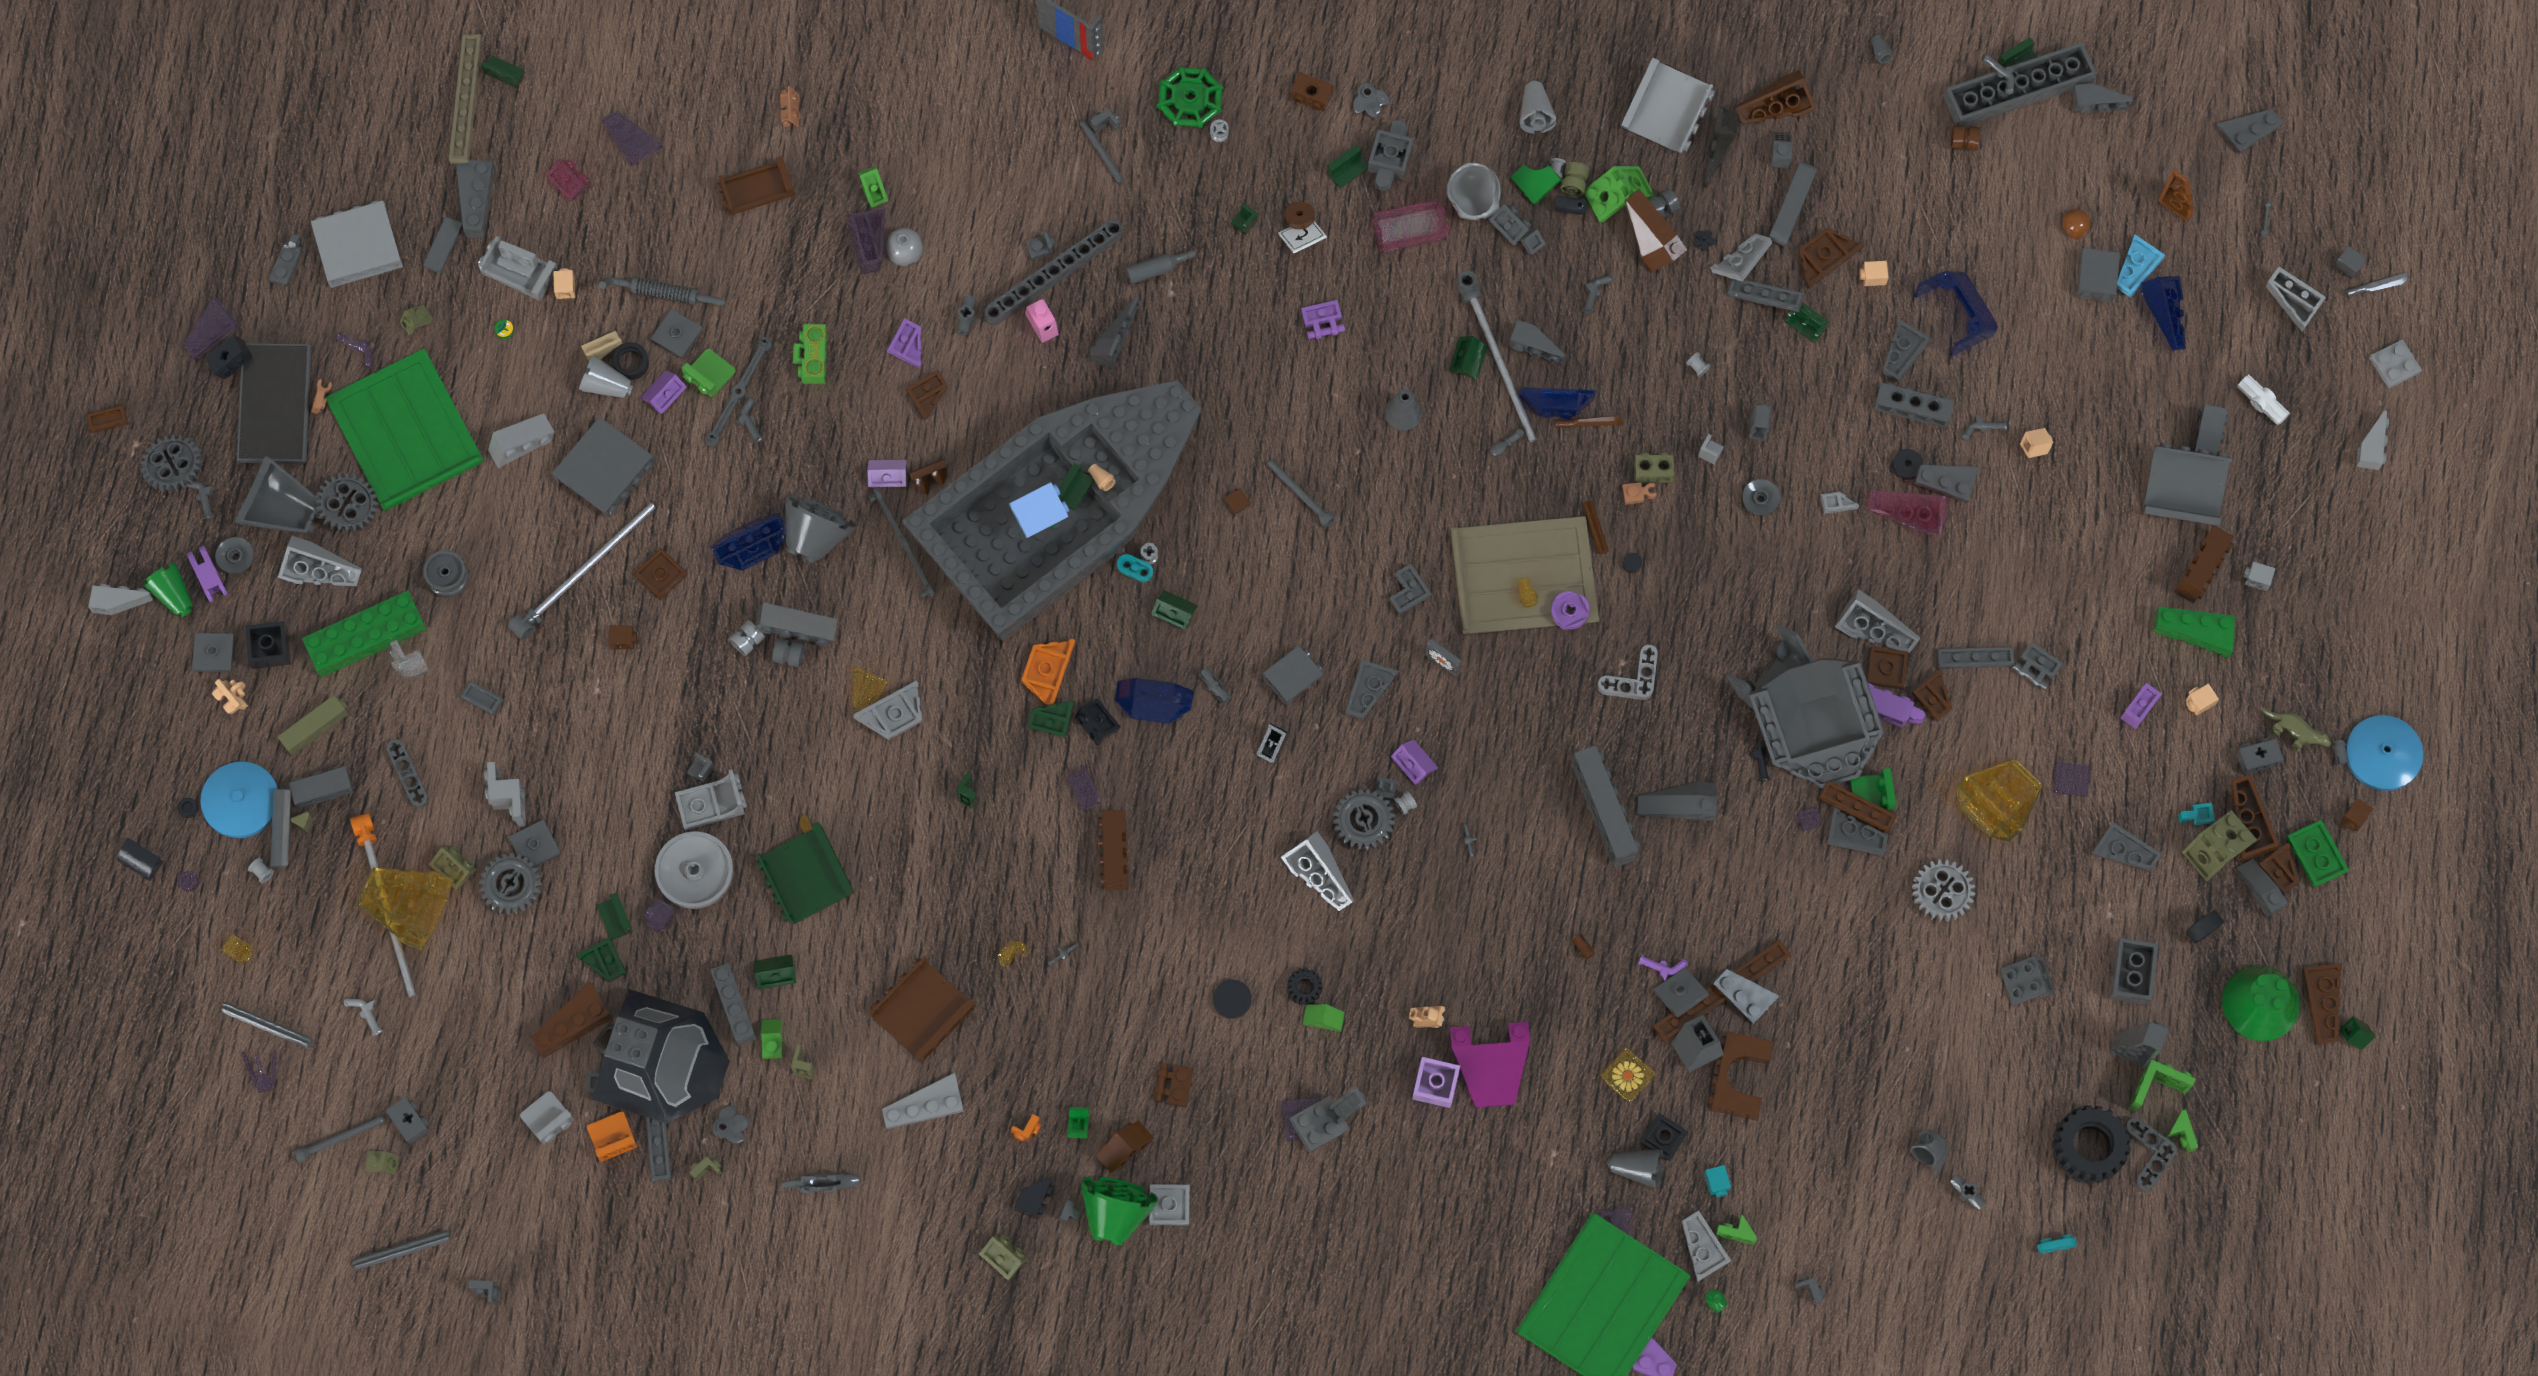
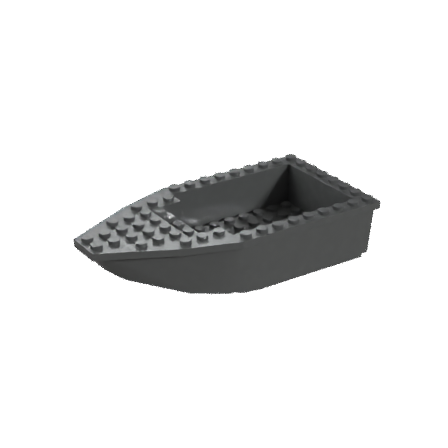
M1176 380L1095 397L1038 417L906 517L902 522L975 611L992 628L997 637L1004 642L1109 561L1136 535L1151 506L1166 486L1202 408L1180 382ZM1074 463L1080 465L1081 472L1089 476L1091 474L1088 472V469L1093 464H1097L1100 468L1114 476L1115 484L1110 490L1104 491L1099 489L1096 482L1093 481L1077 509L1072 510L1068 508L1067 518L1059 521L1058 524L1055 523L1054 529H1051L1049 526L1028 538L1025 537L1008 504L1049 482L1052 485L1056 484L1059 488Z

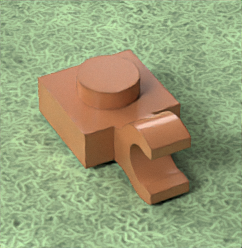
M321 379L317 383V391L311 413L317 415L320 409L324 410L327 401L324 398V394L328 393L332 387V383L329 382L328 387L323 388L321 386Z

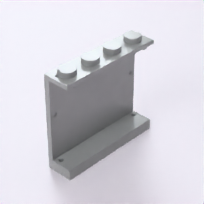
M1652 58L1621 126L1677 153L1683 154L1684 151H1688L1691 145V141H1689L1691 135H1695L1699 128V124H1697L1699 118H1703L1707 111V107H1705L1707 101H1711L1715 94L1714 86L1712 84L1708 85Z
M373 201L369 205L355 206L351 210L338 211L333 215L327 217L320 216L316 220L311 221L327 281L331 288L403 267L384 201Z

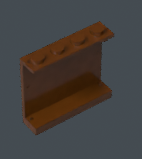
M925 956L921 960L918 958L912 964V969L899 977L895 987H889L884 993L885 997L881 1001L877 1000L870 1008L871 1017L921 1063L976 1008L975 1002L971 998L967 999L927 962Z

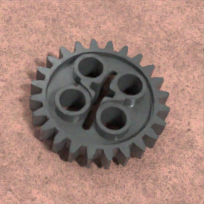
M173 434L171 439H168L165 435L164 441L158 438V444L151 443L153 448L145 449L148 455H142L145 461L140 462L143 467L140 470L145 481H147L149 486H153L154 490L159 488L163 493L167 489L171 493L172 489L175 488L179 492V487L182 486L183 489H186L185 484L192 485L191 479H198L196 473L202 472L199 468L203 466L201 451L195 442H191L188 437L184 440L183 436L180 435L177 439ZM165 451L168 452L173 464L175 465L179 473V476H176L173 469L171 468L170 463L164 455Z
M339 473L337 479L330 476V482L325 480L324 486L319 487L320 492L316 494L318 499L315 500V505H318L316 512H322L319 515V519L325 518L324 525L330 523V529L337 527L338 533L342 528L345 534H347L349 529L355 533L356 527L360 531L363 530V525L368 527L369 520L373 521L374 519L372 514H376L377 509L375 507L378 505V502L374 501L377 495H371L374 488H367L369 482L363 484L362 477L356 480V474L349 478L348 473L345 474L344 478ZM343 488L347 493L342 494L338 489ZM355 490L356 492L352 496L350 503L347 504L342 515L338 517L337 514L342 509L343 504L347 501L350 493ZM361 498L364 503H357L355 499ZM334 503L338 508L333 509L329 504ZM351 513L355 518H348L345 514Z

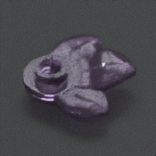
M1617 1208L1613 1211L1604 1210L1599 1213L1598 1216L1601 1218L1609 1217L1612 1225L1629 1236H1633L1632 1227L1627 1222L1633 1216L1630 1210Z

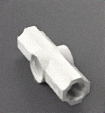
M2250 375L2246 376L2238 384L2237 388L2251 400L2252 406L2257 411L2264 412L2277 425L2281 424L2290 414L2276 400V396L2270 389L2263 388Z

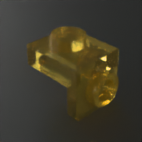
M232 933L220 948L222 952L238 963L247 962L253 954L251 951L253 946L245 943Z
M1011 940L1007 948L1003 947L999 953L1000 965L1007 968L1016 952L1027 957V946L1020 941L1015 943Z

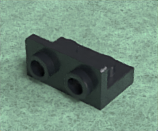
M1098 698L1082 706L1075 716L1078 724L1084 728L1091 740L1097 745H1100L1105 738L1118 732L1121 728Z

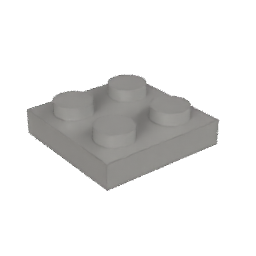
M2403 339L2369 357L2388 389L2422 372Z
M1150 1184V1195L1153 1192L1158 1196L1159 1201L1150 1213L1149 1225H1189L1190 1185Z

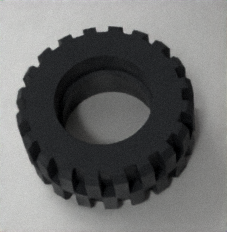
M2091 1105L2084 1106L2082 1109L2080 1107L2076 1108L2063 1118L2054 1131V1140L2052 1141L2053 1157L2058 1159V1167L2066 1170L2065 1175L2068 1177L2074 1176L2077 1182L2083 1180L2086 1184H2092L2093 1182L2098 1184L2106 1179L2109 1180L2123 1167L2128 1159L2127 1156L2131 1149L2129 1146L2131 1139L2126 1134L2128 1129L2126 1125L2122 1126L2120 1123L2122 1119L2119 1116L2115 1118L2112 1115L2113 1111L2109 1109L2104 1111L2101 1106L2092 1108ZM2093 1128L2105 1136L2109 1145V1152L2103 1160L2098 1162L2088 1161L2077 1153L2073 1139L2080 1129Z

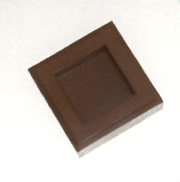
M1241 488L1224 498L1234 515L1250 506V502Z

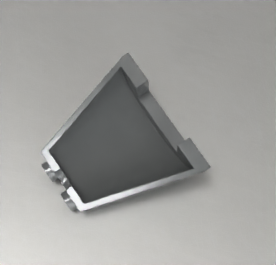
M265 456L234 523L310 535L315 526L312 521L314 517L318 519L321 512H316L318 505H315V500L318 498L273 460Z

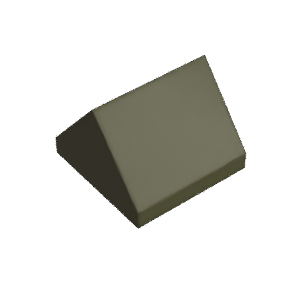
M305 812L292 817L290 820L294 827L308 833L313 819L309 812Z

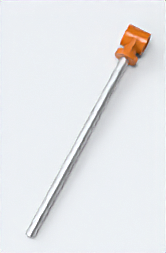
M368 812L351 817L350 821L355 836H360L357 839L358 846H365L408 997H415L416 992L372 843L377 839L375 834H371L374 831L370 814Z

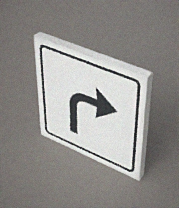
M1315 221L1305 229L1289 227L1278 233L1293 253L1327 238Z

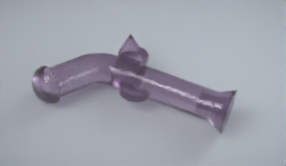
M342 332L338 334L336 342H342L353 347L355 353L363 352L365 354L364 366L366 368L373 366L372 351L368 347L371 340H361L358 342L343 335Z

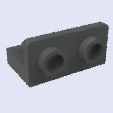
M1503 204L1489 221L1516 246L1521 241L1520 239L1532 230L1530 227L1532 224L1525 217L1522 219L1518 215L1519 210L1515 206Z
M469 1280L468 1288L474 1294H477L476 1296L488 1297L487 1301L493 1306H497V1302L501 1301L502 1290L499 1289V1286L494 1281Z

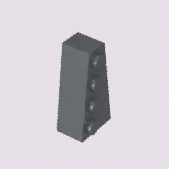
M469 160V163H456L464 233L467 238L485 239L496 172L494 164L490 161Z
M2155 1021L2118 1031L2110 1053L2146 1068L2147 1064L2161 1051L2169 1029L2165 1028L2164 1024Z

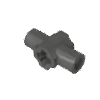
M964 296L963 305L958 309V334L968 335L970 325L975 322L974 306L976 298Z
M1959 1174L1949 1182L1959 1192L1958 1198L1962 1202L1968 1201L1977 1211L1987 1202L1977 1193L1976 1184L1973 1182L1967 1183ZM1970 1189L1972 1192L1966 1195L1964 1192Z

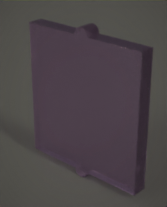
M2056 762L2055 775L2053 776L2055 780L2054 793L2087 797L2088 786L2091 782L2089 779L2090 766Z

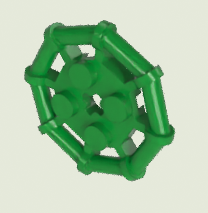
M1178 66V69L1164 80H1160L1157 108L1172 121L1173 126L1203 128L1205 123L1221 113L1222 91L1224 88L1207 71V68ZM1185 75L1198 76V78H1187ZM1178 77H1181V80L1177 85L1171 84ZM1204 78L1212 87H1205L1202 79ZM1167 89L1172 91V97L1166 100ZM1189 93H1192V95L1195 96V98H1193L1192 100H1188V98H1186L1185 96H1188ZM1215 93L1214 104L1209 102V94ZM1173 105L1175 107L1176 111H1178L1177 116L1169 109L1168 106ZM1206 107L1211 109L1200 118L1199 113H1202ZM1183 114L1195 115L1196 119H1185L1181 117L1183 116Z

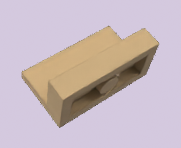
M613 331L581 347L589 362L591 356L601 360L612 355L616 348L622 344V341L618 337L617 332Z

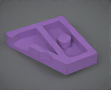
M904 318L887 352L920 368L921 327Z
M1651 1337L1632 1370L1647 1376H1673L1677 1364Z

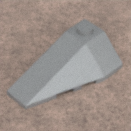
M292 536L287 546L278 578L296 584L312 582L315 585L332 583L338 586H357L362 568L310 541Z
M1857 590L1849 600L1835 625L1837 629L1852 638H1863L1871 643H1881L1889 648L1909 653L1920 640L1918 635L1876 600L1860 590Z
M1318 831L1281 856V859L1296 877L1300 876L1307 882V886L1313 887L1320 892L1321 897L1338 911L1354 901L1328 845Z

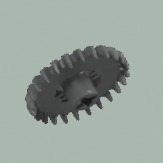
M1359 788L1358 794L1352 790V796L1346 793L1344 795L1346 800L1339 799L1341 805H1335V809L1339 812L1332 814L1333 817H1337V819L1332 821V824L1338 825L1334 828V831H1341L1338 838L1340 839L1345 836L1343 843L1346 844L1351 841V848L1357 844L1358 850H1360L1362 845H1364L1368 851L1369 844H1371L1376 849V842L1383 845L1382 838L1389 840L1386 832L1393 833V829L1389 826H1395L1396 823L1390 819L1395 818L1396 815L1389 812L1393 811L1394 807H1387L1390 800L1383 801L1384 795L1382 794L1378 797L1377 790L1373 794H1370L1369 788L1366 790V793L1363 792L1362 788ZM1364 805L1374 809L1378 815V823L1374 829L1371 828L1373 816L1370 811L1363 808ZM1355 808L1357 810L1355 825L1360 830H1365V832L1357 831L1350 823V814ZM1361 814L1364 819H1367V826L1363 821H1360Z
M511 852L509 857H507L506 853H503L502 859L496 856V862L489 860L491 866H484L487 872L480 874L484 880L478 882L480 885H484L479 891L485 892L481 898L483 900L488 899L486 905L490 906L493 904V911L499 907L500 914H503V911L506 909L507 915L511 914V910H514L515 914L518 915V908L526 912V904L533 907L530 900L538 901L534 894H541L537 887L543 886L541 882L537 881L542 879V875L536 874L540 869L538 867L533 868L536 863L534 861L528 863L529 857L526 856L522 859L521 853L515 857L514 852ZM507 870H514L512 874H507L502 878V889L498 892V877ZM522 874L524 877V887L522 891L518 895H515L513 897H506L508 893L516 894L520 891L521 883L518 878ZM509 882L515 883L514 886H508L507 884Z

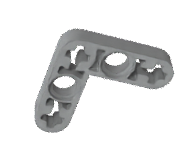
M1645 645L1641 649L1637 680L1603 676L1599 679L1597 685L1599 692L1610 696L1640 700L1649 699L1654 689L1657 649L1653 645ZM1647 650L1654 654L1651 655L1649 663H1646L1647 655L1644 654ZM1649 668L1652 674L1649 677H1645L1642 675L1641 670ZM1605 681H1608V684L1611 686H1609L1608 689H1604V685L1601 684H1604ZM1615 682H1618L1616 688L1617 691H1614L1613 687L1615 685ZM1644 682H1647L1646 690L1648 691L1646 694H1642V691L1639 690L1643 688ZM1627 683L1630 685L1631 690L1623 692L1620 689V685Z

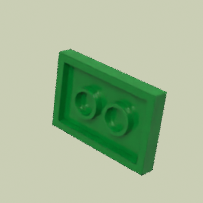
M2322 820L2286 837L2313 888L2349 872Z

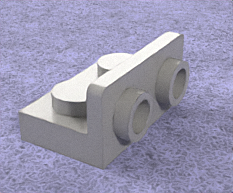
M501 241L499 245L501 255L497 265L531 278L539 263L536 254Z

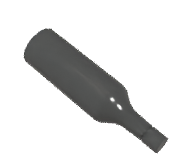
M1193 250L1178 255L1162 254L1127 266L1125 271L1132 285L1172 271L1178 263L1195 257V253Z

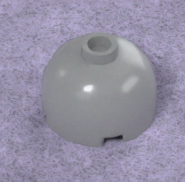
M898 228L891 232L887 238L886 252L891 262L896 265L908 266V264L913 262L916 263L922 256V240L914 230Z

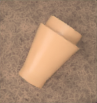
M1093 464L1088 469L1099 489L1108 491L1114 486V476L1100 468L1097 464Z

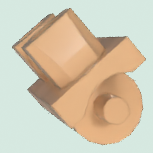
M218 679L215 682L217 687L212 692V695L219 701H222L225 697L229 700L223 705L227 713L233 714L238 709L244 710L248 706L241 698L245 696L243 691L245 684L242 681L236 683L235 680L228 682V680L221 681Z
M1445 1007L1411 1008L1409 1019L1414 1021L1413 1026L1416 1028H1438L1442 1026L1444 1021L1442 1013L1445 1011Z

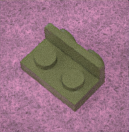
M454 846L441 847L428 864L455 890L460 889L468 877L477 872V869L473 867L474 864L460 855V851Z
M998 1233L989 1240L979 1255L1007 1280H1010L1021 1265L1027 1262L1028 1258L1023 1250L1014 1247L1010 1243L1011 1241L1007 1236Z

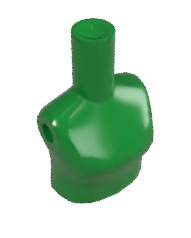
M1712 1289L1706 1293L1705 1301L1712 1311L1719 1313L1726 1307L1727 1300L1719 1290Z

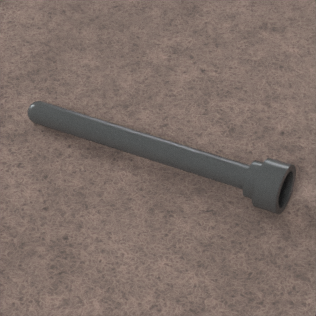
M1273 460L1267 461L1268 467L1319 516L1318 519L1325 528L1334 522L1336 517L1331 512L1324 511Z
M376 1117L310 1147L301 1148L300 1146L293 1149L298 1163L307 1161L306 1159L313 1153L384 1123L385 1117Z

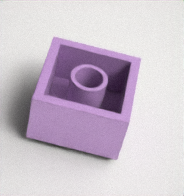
M1422 1057L1412 1099L1451 1108L1460 1066Z

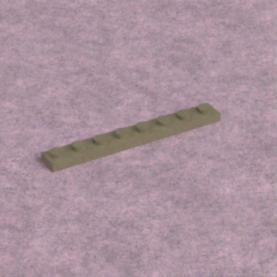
M481 34L462 35L449 152L450 164L469 163L482 46Z

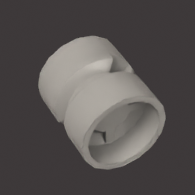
M749 620L740 627V632L736 631L729 637L731 644L744 656H747L753 650V645H758L765 638L764 634L760 630L755 629L756 625Z

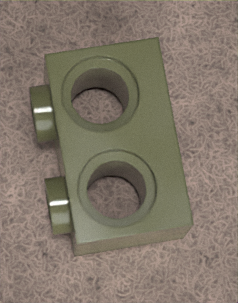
M1640 453L1635 455L1634 483L1673 482V455L1668 453H1659L1657 455ZM1645 464L1649 469L1643 470L1640 468V465ZM1664 464L1668 469L1662 470L1659 468V465Z

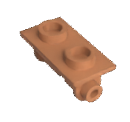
M788 86V90H782L780 94L781 108L787 107V109L781 110V123L784 127H789L791 123L799 127L800 112L798 103L800 102L798 92Z

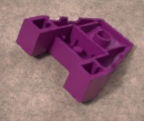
M1528 1022L1509 1023L1507 1027L1509 1042L1481 1045H1471L1470 1026L1450 1027L1451 1054L1456 1064L1460 1066L1459 1072L1464 1079L1475 1108L1515 1105L1530 1043Z

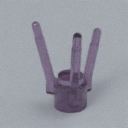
M273 1051L271 1077H269V1074H263L260 1057L258 1054L255 1055L259 1074L257 1078L246 1053L242 1052L245 1064L253 1080L254 1089H257V1092L273 1090L272 1085H276L277 1051Z

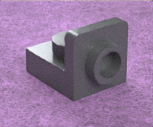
M1047 231L1043 232L1041 237L1026 241L1031 260L1053 254L1055 243L1053 237L1048 236Z

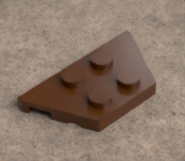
M1826 228L1800 247L1798 253L1808 289L1863 249L1864 244L1852 241L1848 236L1838 234L1836 231Z

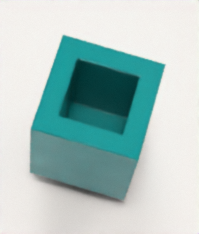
M1725 1165L1705 1170L1704 1177L1710 1196L1716 1195L1718 1198L1727 1195V1192L1731 1189V1184Z

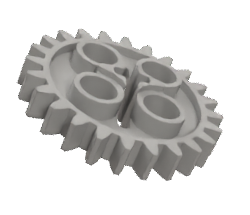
M1938 859L1937 865L1931 861L1929 863L1930 868L1924 865L1923 871L1919 870L1917 873L1919 877H1915L1913 880L1917 884H1913L1912 889L1917 891H1914L1912 896L1918 897L1914 904L1920 903L1921 905L1918 910L1925 909L1924 916L1930 913L1931 920L1935 916H1938L1939 922H1941L1943 917L1949 922L1950 916L1957 920V913L1963 916L1965 914L1964 910L1968 911L1970 909L1968 904L1972 905L1974 902L1970 897H1974L1975 893L1970 890H1973L1975 885L1969 884L1973 878L1966 877L1969 871L1962 872V865L1956 868L1955 861L1952 865H1949L1948 859H1946L1944 864ZM1937 874H1943L1946 880L1940 881L1937 878ZM1953 877L1954 881L1949 885L1948 889L1946 890V892L1943 893L1938 902L1934 904L1933 900L1945 887L1950 878ZM1952 886H1959L1962 892H1955ZM1925 889H1932L1935 895L1929 896ZM1941 901H1948L1950 903V907H1944L1941 904Z

